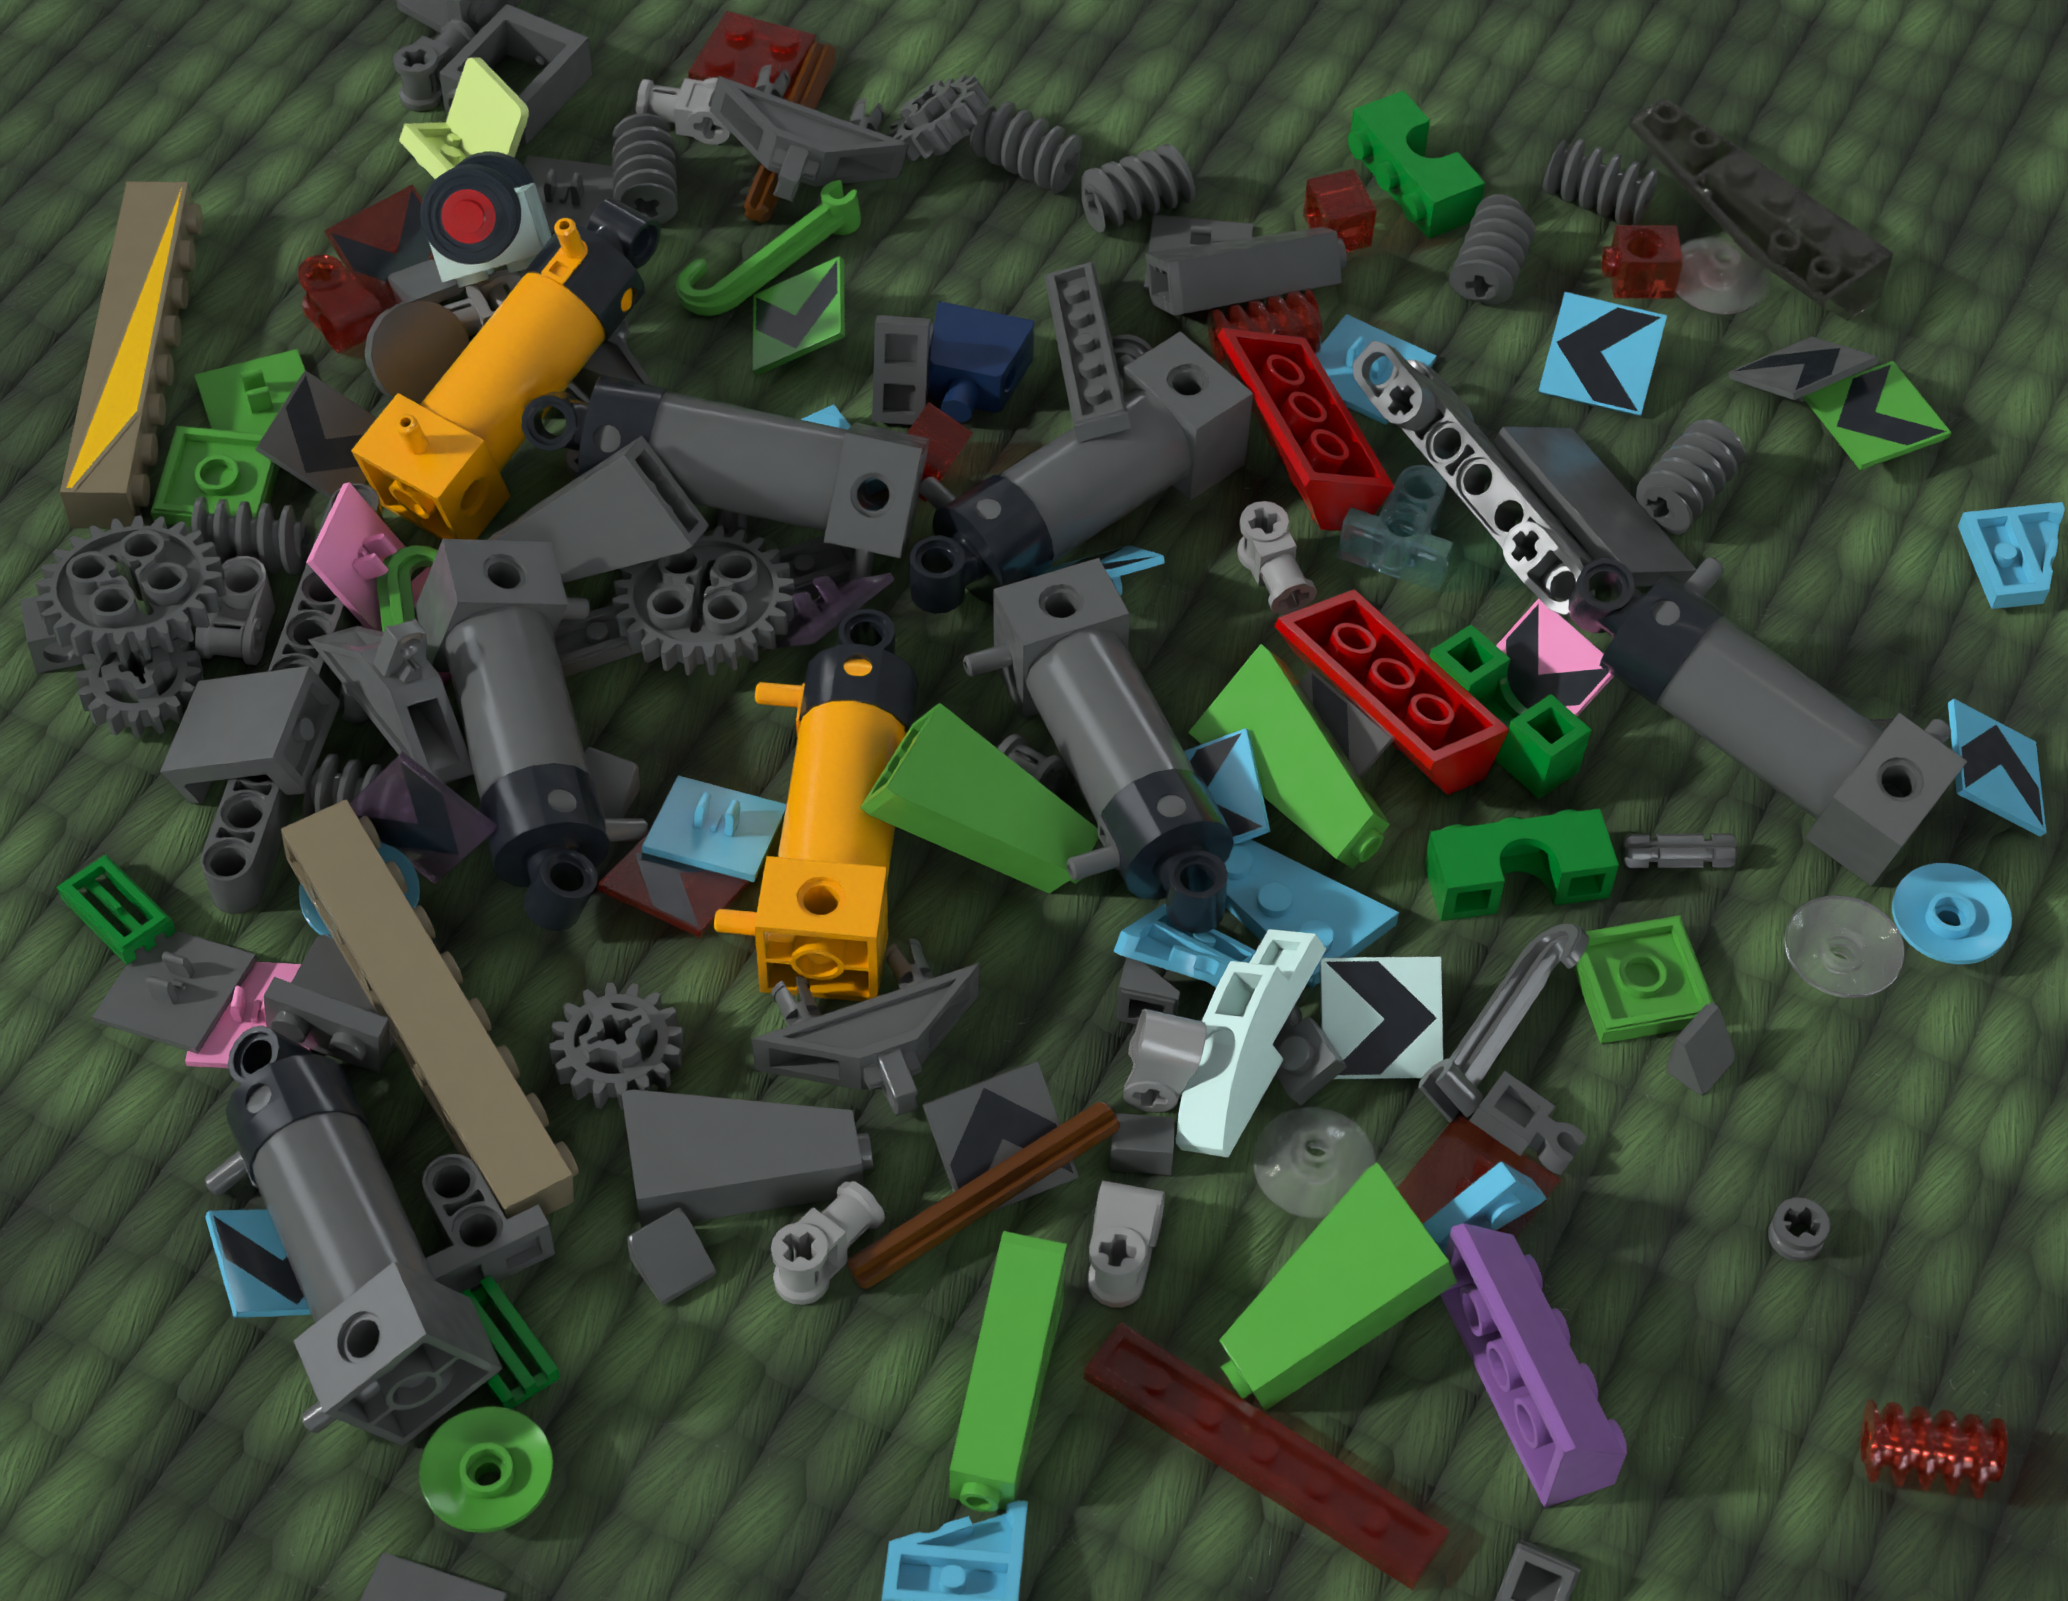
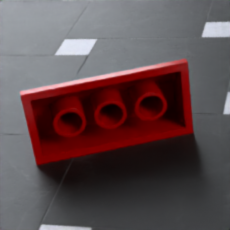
M1222 328L1218 334V339L1231 374L1253 392L1251 411L1267 436L1268 443L1275 450L1289 474L1290 481L1297 488L1311 512L1314 522L1319 526L1320 530L1362 533L1394 489V485L1306 338Z
M1355 589L1277 619L1274 627L1293 652L1393 739L1391 744L1401 751L1428 776L1432 783L1440 787L1447 795L1486 778L1509 732V728Z

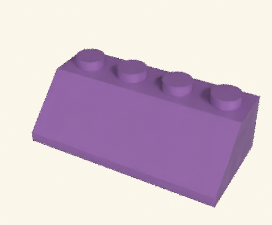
M1466 1223L1453 1226L1445 1256L1450 1262L1457 1283L1441 1293L1440 1296L1543 1507L1547 1508L1615 1484L1627 1454L1623 1432L1614 1419L1607 1420L1597 1400L1598 1388L1592 1371L1587 1364L1578 1363L1569 1345L1570 1333L1564 1316L1557 1308H1550L1542 1292V1277L1534 1258L1529 1254L1523 1255L1512 1234Z

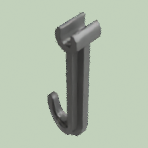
M1568 923L1553 926L1530 941L1452 1056L1435 1064L1421 1078L1418 1088L1449 1122L1454 1120L1459 1110L1467 1118L1479 1107L1483 1100V1094L1477 1086L1537 998L1556 965L1561 961L1570 969L1578 963L1589 944V936L1580 926Z

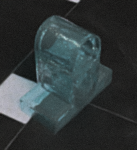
M1410 466L1399 475L1394 489L1391 491L1379 517L1350 507L1342 524L1337 557L1440 592L1447 577L1453 542L1434 536L1441 516L1446 489L1445 479L1436 469L1430 466Z

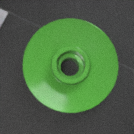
M479 1407L452 1417L432 1435L421 1457L419 1480L427 1504L444 1522L469 1532H494L519 1523L540 1505L551 1484L553 1457L545 1434L529 1417L504 1407ZM486 1472H496L501 1475L500 1480L494 1484L482 1486L477 1483L480 1476Z

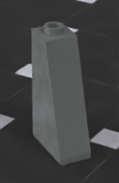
M1325 227L1145 253L1151 304L1172 315L1342 283L1341 269H1344L1347 263L1346 249L1342 238H1337V231Z
M640 436L497 530L488 540L552 542L562 582L565 583L684 552L695 544L709 524L645 438Z
M643 1090L621 1091L641 1229L678 1208L684 1211L690 1222L836 1199L838 1197L837 1189L843 1182L854 1181L863 1186V1170L873 1169L868 1132L857 1133L853 1110Z

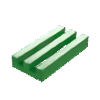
M106 854L57 886L61 899L126 965L137 959L134 951L141 946L147 952L157 945L154 938L160 933L168 938L177 932L172 919ZM103 875L149 921L141 925L95 879ZM83 887L129 935L123 937L78 890Z
M489 1275L479 1281V1289L471 1293L468 1288L461 1292V1294L471 1298L494 1351L519 1386L510 1391L498 1373L484 1384L500 1407L513 1409L559 1380L560 1374L553 1360L492 1276ZM487 1303L492 1306L539 1371L537 1375L531 1376L482 1306Z

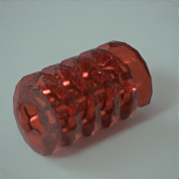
M1309 288L1305 293V297L1299 291L1289 292L1285 302L1278 295L1269 297L1265 306L1259 300L1250 301L1246 306V311L1239 305L1229 306L1226 311V317L1219 309L1211 310L1208 313L1210 344L1215 359L1219 364H1221L1222 360H1226L1218 339V334L1222 328L1306 338L1315 354L1320 353L1323 331L1317 300Z
M1867 1400L1861 1426L1860 1455L1861 1461L1865 1466L1868 1483L1875 1484L1883 1467L1886 1466L1891 1468L1894 1487H1903L1909 1471L1913 1470L1917 1471L1921 1491L1928 1492L1936 1474H1940L1944 1477L1947 1495H1956L1962 1479L1966 1478L1970 1480L1973 1498L1982 1499L1989 1482L1995 1483L2001 1480L2008 1451V1435L2003 1418H1992L1984 1427L1983 1420L1978 1415L1966 1414L1958 1425L1957 1418L1952 1411L1940 1410L1932 1421L1929 1411L1923 1406H1914L1905 1418L1903 1408L1896 1402H1888L1879 1415L1874 1400Z

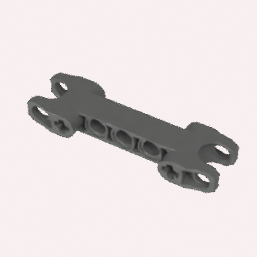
M1372 341L1353 362L1354 379L1385 419L1401 427L1503 548L1505 560L1524 584L1549 610L1571 617L1568 610L1569 598L1583 567L1594 559L1573 538L1478 428L1467 405L1431 367L1417 360H1406L1395 348L1382 342ZM1387 356L1393 363L1392 375L1385 383L1375 385L1370 379V368L1376 359ZM1460 447L1459 451L1454 456L1455 448ZM1492 477L1490 487L1484 492L1486 482ZM1523 513L1522 522L1515 526L1516 519ZM1595 590L1590 591L1591 595L1595 597Z

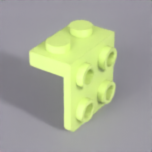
M468 58L446 122L404 124L399 141L415 157L416 162L436 179L467 157L476 153L495 151L515 158L527 125L529 110L527 105L481 58Z

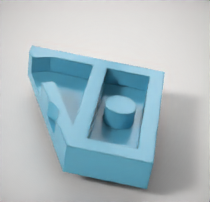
M1163 904L1123 929L1113 952L1206 981L1212 986L1217 987L1230 961L1249 963L1256 950L1215 929L1197 934L1184 932L1171 923L1166 913V905Z
M1501 1161L1424 1222L1423 1226L1445 1255L1453 1226L1466 1223L1497 1231L1540 1205L1547 1198L1533 1179Z
M1018 1500L1006 1504V1514L972 1524L969 1516L945 1523L935 1532H917L889 1541L882 1601H1019L1028 1501Z

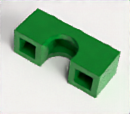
M1402 90L1353 109L1351 131L1348 134V145L1352 155L1357 160H1361L1375 176L1379 187L1383 191H1388L1400 205L1408 221L1415 223L1423 234L1430 239L1471 223L1472 218L1475 216L1476 208L1482 201L1485 182L1458 151L1441 158L1425 157L1430 119L1408 94Z
M1470 624L1430 651L1429 657L1509 728V732L1495 761L1533 795L1540 799L1579 772L1592 729L1552 694L1529 709L1523 706L1513 694L1508 683L1507 671L1510 658L1473 625Z
M1600 808L1585 811L1568 809L1557 812L1554 815L1525 819L1509 817L1495 823L1472 826L1450 825L1442 830L1430 831L1424 860L1425 871L1440 921L1497 914L1505 883L1503 875L1510 872H1526L1542 880L1548 888L1553 906L1610 898L1619 867Z

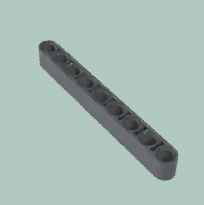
M351 483L384 521L380 499L376 490L362 483ZM342 487L336 490L330 498L315 542ZM306 564L268 671L310 666L334 693L338 677L308 639L355 627L358 620L308 564ZM267 774L231 778L228 780L201 855L200 864L212 901L219 910L229 914L249 911L259 904L283 840L281 828L288 826L298 794L285 795Z

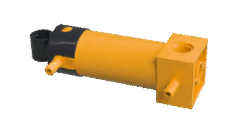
M608 198L596 207L590 217L587 229L576 225L571 218H562L554 225V235L520 275L521 280L419 405L397 393L351 450L370 486L376 490L382 507L441 540H476L511 496L500 471L526 440L522 430V415L525 407L533 399L550 392H564L598 347L610 338L644 295V282L637 269L644 266L656 251L661 235L660 224L657 220L616 199ZM547 406L544 409L542 418L545 416V414L549 411V409L552 406Z
M859 609L849 613L842 620L839 627V645L821 651L809 662L803 685L760 682L756 687L755 698L758 704L798 708L796 718L798 741L778 857L766 856L757 912L718 909L715 913L714 929L716 932L755 936L760 992L772 993L775 985L783 981L791 995L798 996L796 976H803L808 980L813 997L863 1002L878 997L880 994L884 955L888 939L887 881L895 826L870 816L860 807L914 723L919 682L915 671L901 657L896 655L894 623L889 616L878 610Z

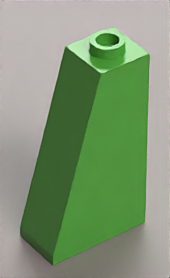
M1260 644L1188 733L1201 744H1205L1247 728L1252 741L1263 797L1333 857L1354 869L1359 861L1365 862L1378 851L1384 840L1382 834L1390 824L1288 665Z
M941 703L937 704L912 724L860 807L870 816L1047 893H1051L1068 881L1076 884L1082 880L1075 881L1070 877L1066 863L1069 858L1092 851L1099 839L1097 835L1098 828Z
M1378 1162L1361 1175L1219 1340L1230 1358V1361L1221 1366L1223 1372L1241 1399L1253 1393L1264 1411L1457 1283L1449 1260Z
M1003 1231L950 1466L949 1498L960 1500L964 1506L980 1512H994L998 1508L1006 1510V1504L1015 1502L1017 1499L1063 1306L1067 1244Z

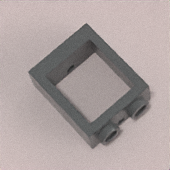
M506 4L439 72L444 108L449 112L468 58H481L493 70L508 55L542 69L543 71L518 96L527 105L529 110L527 125L520 140L521 143L527 145L592 76L589 38Z

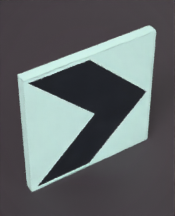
M1441 957L1321 958V1028L1347 1065V1068L1334 1079L1422 1078L1431 1067L1443 1060Z

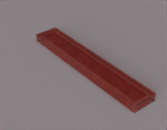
M1122 1322L1116 1326L1084 1369V1380L1411 1590L1415 1588L1447 1540L1449 1529Z

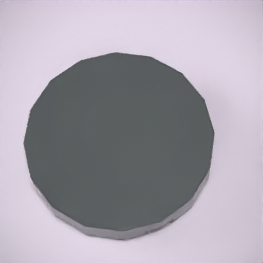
M410 300L396 304L376 318L367 334L364 356L367 368L371 369L372 376L376 380L374 383L381 393L391 399L399 393L420 405L470 342L466 329L454 313L439 303Z

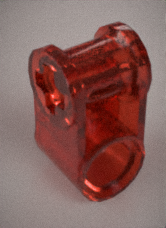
M315 255L304 260L299 266L298 280L306 292L302 299L303 312L306 318L323 334L331 348L341 354L365 342L367 334L376 318L384 312L375 296L369 290L364 289L336 257Z

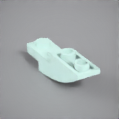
M1269 929L1249 963L1230 961L1215 989L1202 1022L1206 1023V1038L1199 1067L1195 1075H1191L1182 1092L1176 1134V1144L1181 1150L1221 1157H1229L1284 1060L1273 1046V1042L1326 951L1325 946L1316 934Z

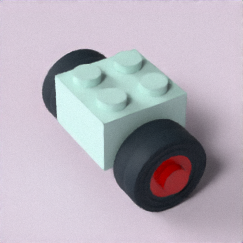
M486 151L467 157L454 168L437 177L428 187L422 200L421 223L430 243L442 283L456 279L459 287L475 284L489 279L488 275L495 273V267L505 264L509 273L524 270L552 237L531 174L518 160L501 152Z

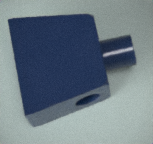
M942 301L938 302L929 358V396L934 400L942 402L941 411L946 418L954 422H966L971 418L974 408L994 413L1004 408L1034 358L1035 321Z

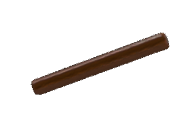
M816 42L810 46L788 101L816 110L836 61L834 57L835 49L832 45H823ZM762 164L744 202V208L746 209L744 214L749 221L757 220L763 224L770 220L779 197L774 196L779 174L767 170Z
M1106 1102L1093 1104L851 1256L846 1263L854 1281L863 1289L871 1288L1118 1132L1120 1123L1114 1111Z

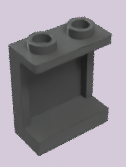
M310 666L198 681L160 772L190 804L204 802L212 781L267 774L285 795L305 793L340 705V700Z

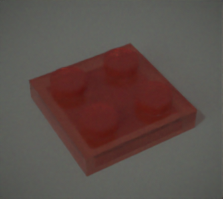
M726 11L688 71V79L704 81L720 76L755 88L761 68L772 64L770 83L776 81L783 69L790 76V85L783 99L787 100L810 46L816 43V35Z

